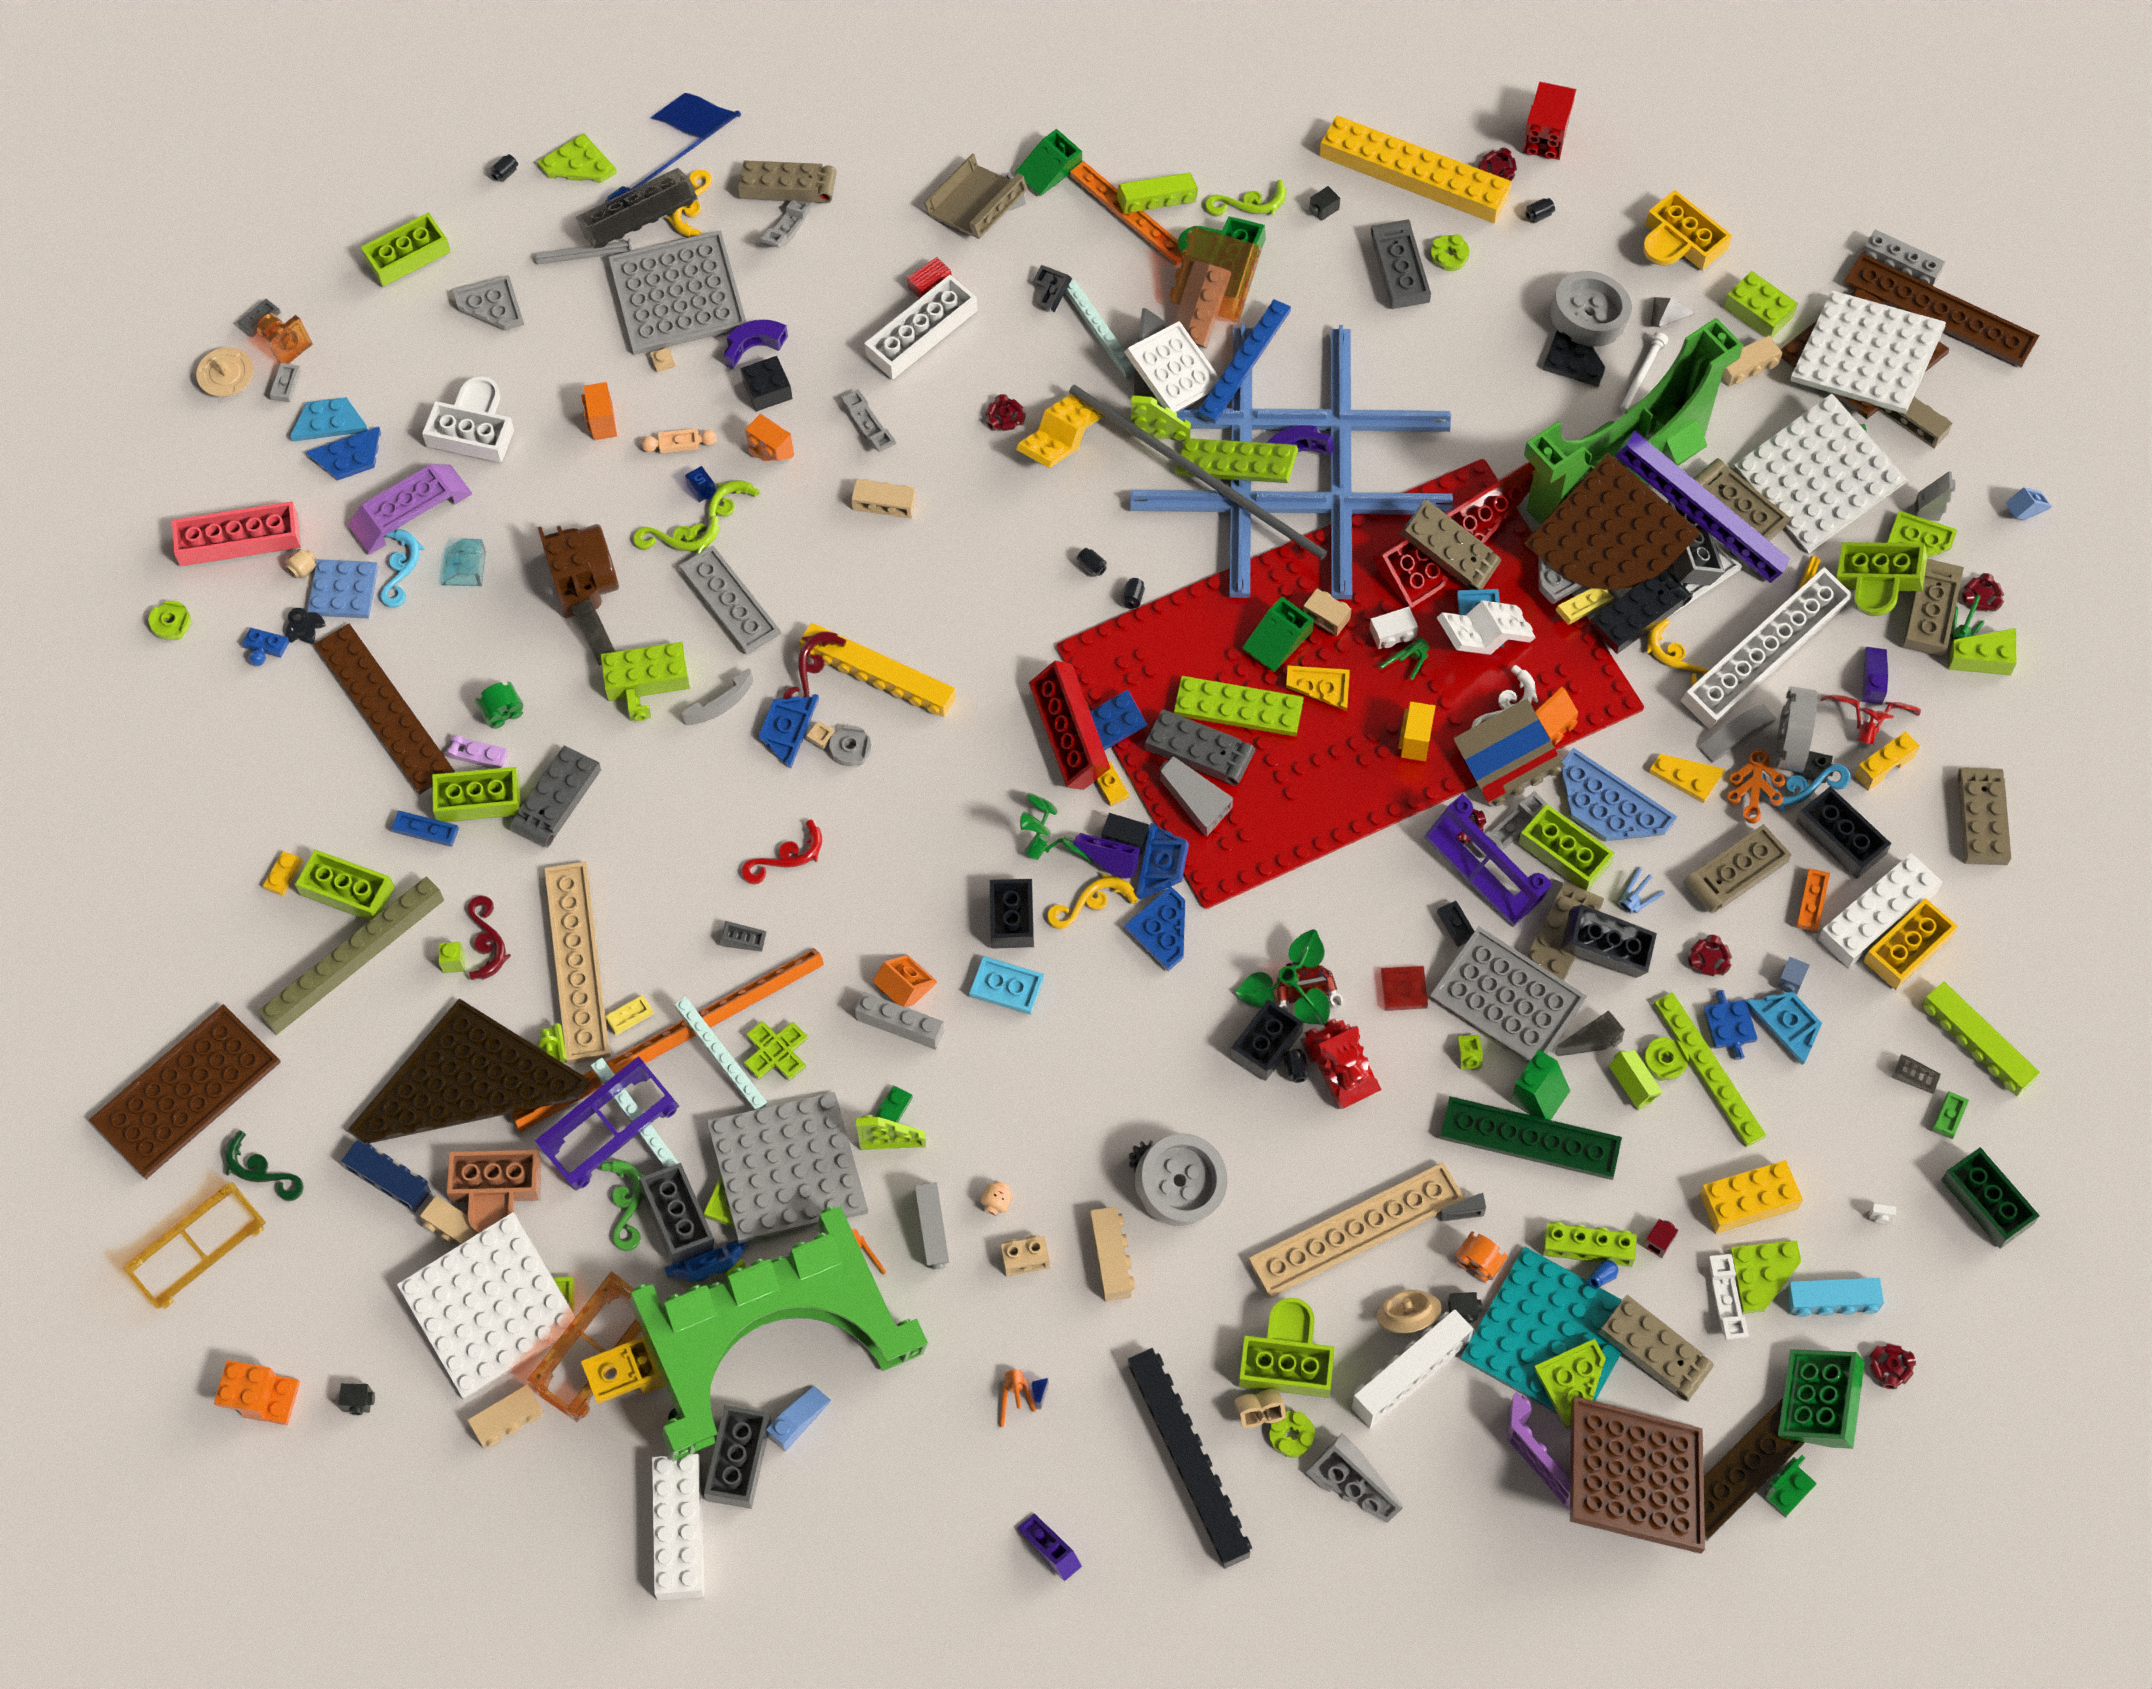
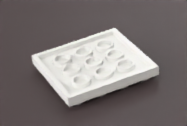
M1180 321L1132 345L1124 351L1163 408L1167 407L1175 413L1208 396L1220 379Z

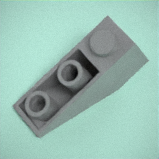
M1948 471L1918 492L1914 502L1915 516L1930 521H1940L1942 514L1946 513L1947 502L1951 501V492L1955 491L1956 482L1955 479H1952V471Z

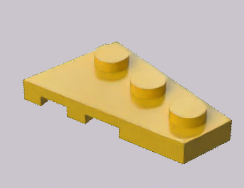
M1288 666L1286 688L1347 711L1350 670Z
M1660 754L1650 768L1649 773L1704 804L1724 774L1725 769Z

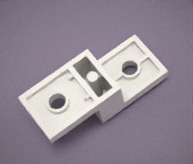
M1482 600L1465 616L1442 612L1437 617L1454 647L1459 651L1491 655L1508 639L1531 642L1536 638L1532 632L1531 625L1525 621L1521 609L1516 605Z

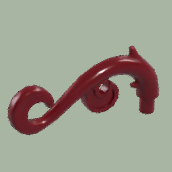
M824 631L802 637V640L806 642L800 650L798 670L803 688V698L809 697L807 672L817 674L825 666L823 657L818 654L812 655L811 659H813L814 663L808 664V656L811 650L823 643V647L828 644H837L844 647L847 640L839 637L837 633ZM799 687L787 689L783 694V699H790L795 692H800Z
M487 896L473 898L467 908L471 919L486 932L476 937L474 942L475 949L480 954H488L493 949L491 944H487L491 941L495 945V956L490 963L486 961L485 966L479 967V970L469 972L471 980L479 978L483 980L493 976L501 969L506 960L511 957V954L505 955V944L498 932L475 914L476 907L484 906L486 909L482 913V917L487 918L494 910V903Z

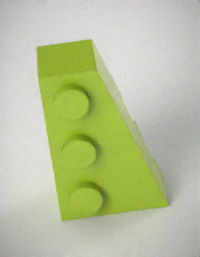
M2016 628L1955 639L1949 650L1948 670L2011 676L2017 664Z

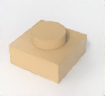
M669 347L650 353L656 372L675 367Z
M818 721L806 737L807 740L824 750L830 743L831 736L835 733V730Z

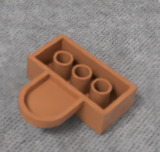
M539 1151L449 1152L447 1195L452 1203L469 1202L468 1220L472 1229L477 1234L514 1212L515 1201H540L542 1158Z

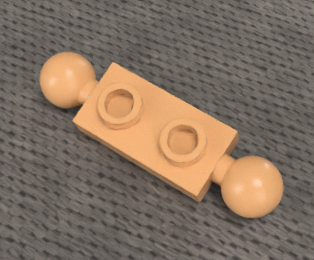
M698 428L658 433L659 439L648 436L642 440L641 445L646 452H653L659 447L660 454L700 449L699 443L701 442L708 446L713 445L716 442L717 436L712 430H705L699 435Z

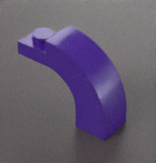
M763 319L749 321L734 329L727 337L728 347L724 352L726 367L734 369L743 353L754 346L762 345L780 351L788 338L787 325Z
M1312 425L1287 428L1275 434L1266 442L1297 445L1298 452L1314 451L1331 455L1334 450L1331 435L1318 433L1317 426Z

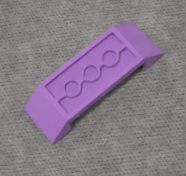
M430 464L361 504L348 526L370 555L386 545L383 536L448 498H451L457 504L472 495V492L451 465Z
M1516 1392L1513 1394L1508 1410L1507 1440L1567 1510H1570V1478L1563 1473L1561 1464L1557 1460L1550 1458L1547 1454V1448L1541 1442L1537 1443L1532 1437V1431L1525 1425L1532 1411L1531 1404L1525 1396H1520Z

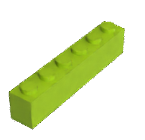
M1945 981L1926 996L1922 1003L1926 1013L1934 1016L1944 1030L1949 1031L1955 1036L1961 1046H1965L1977 1061L1982 1062L1988 1068L1991 1075L1999 1078L2004 1083L2008 1091L2018 1096L2037 1079L2040 1071Z

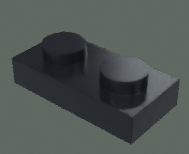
M1453 901L1437 909L1440 919L1456 946L1459 947L1467 943L1475 931L1458 902Z

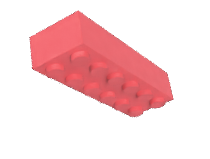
M293 501L172 520L174 554L180 566L301 548L298 513Z

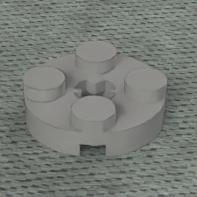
M852 725L842 727V730L837 733L835 732L831 736L829 746L835 762L845 766L862 765L865 763L871 752V740L862 728ZM853 742L855 748L848 749L845 748V745Z

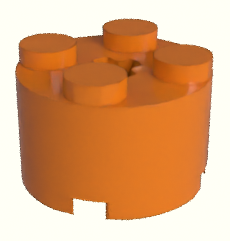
M1473 1231L1469 1233L1455 1253L1458 1259L1456 1264L1466 1271L1468 1269L1476 1273L1475 1277L1483 1283L1493 1280L1508 1256L1505 1252L1501 1255L1498 1252L1500 1247L1481 1234H1478L1476 1237Z

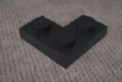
M1041 265L1033 280V283L1045 288L1037 305L1055 312L1072 277Z

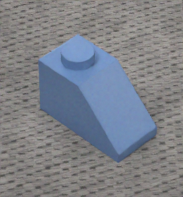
M2023 487L2005 502L2009 507L2008 512L2015 519L2023 520L2029 519L2052 507L2041 491Z

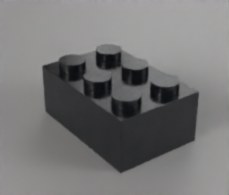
M1032 879L989 880L991 949L1034 947Z
M1268 999L1231 1047L1230 1058L1266 1081L1285 1057V1053L1291 1049L1303 1033L1304 1022Z

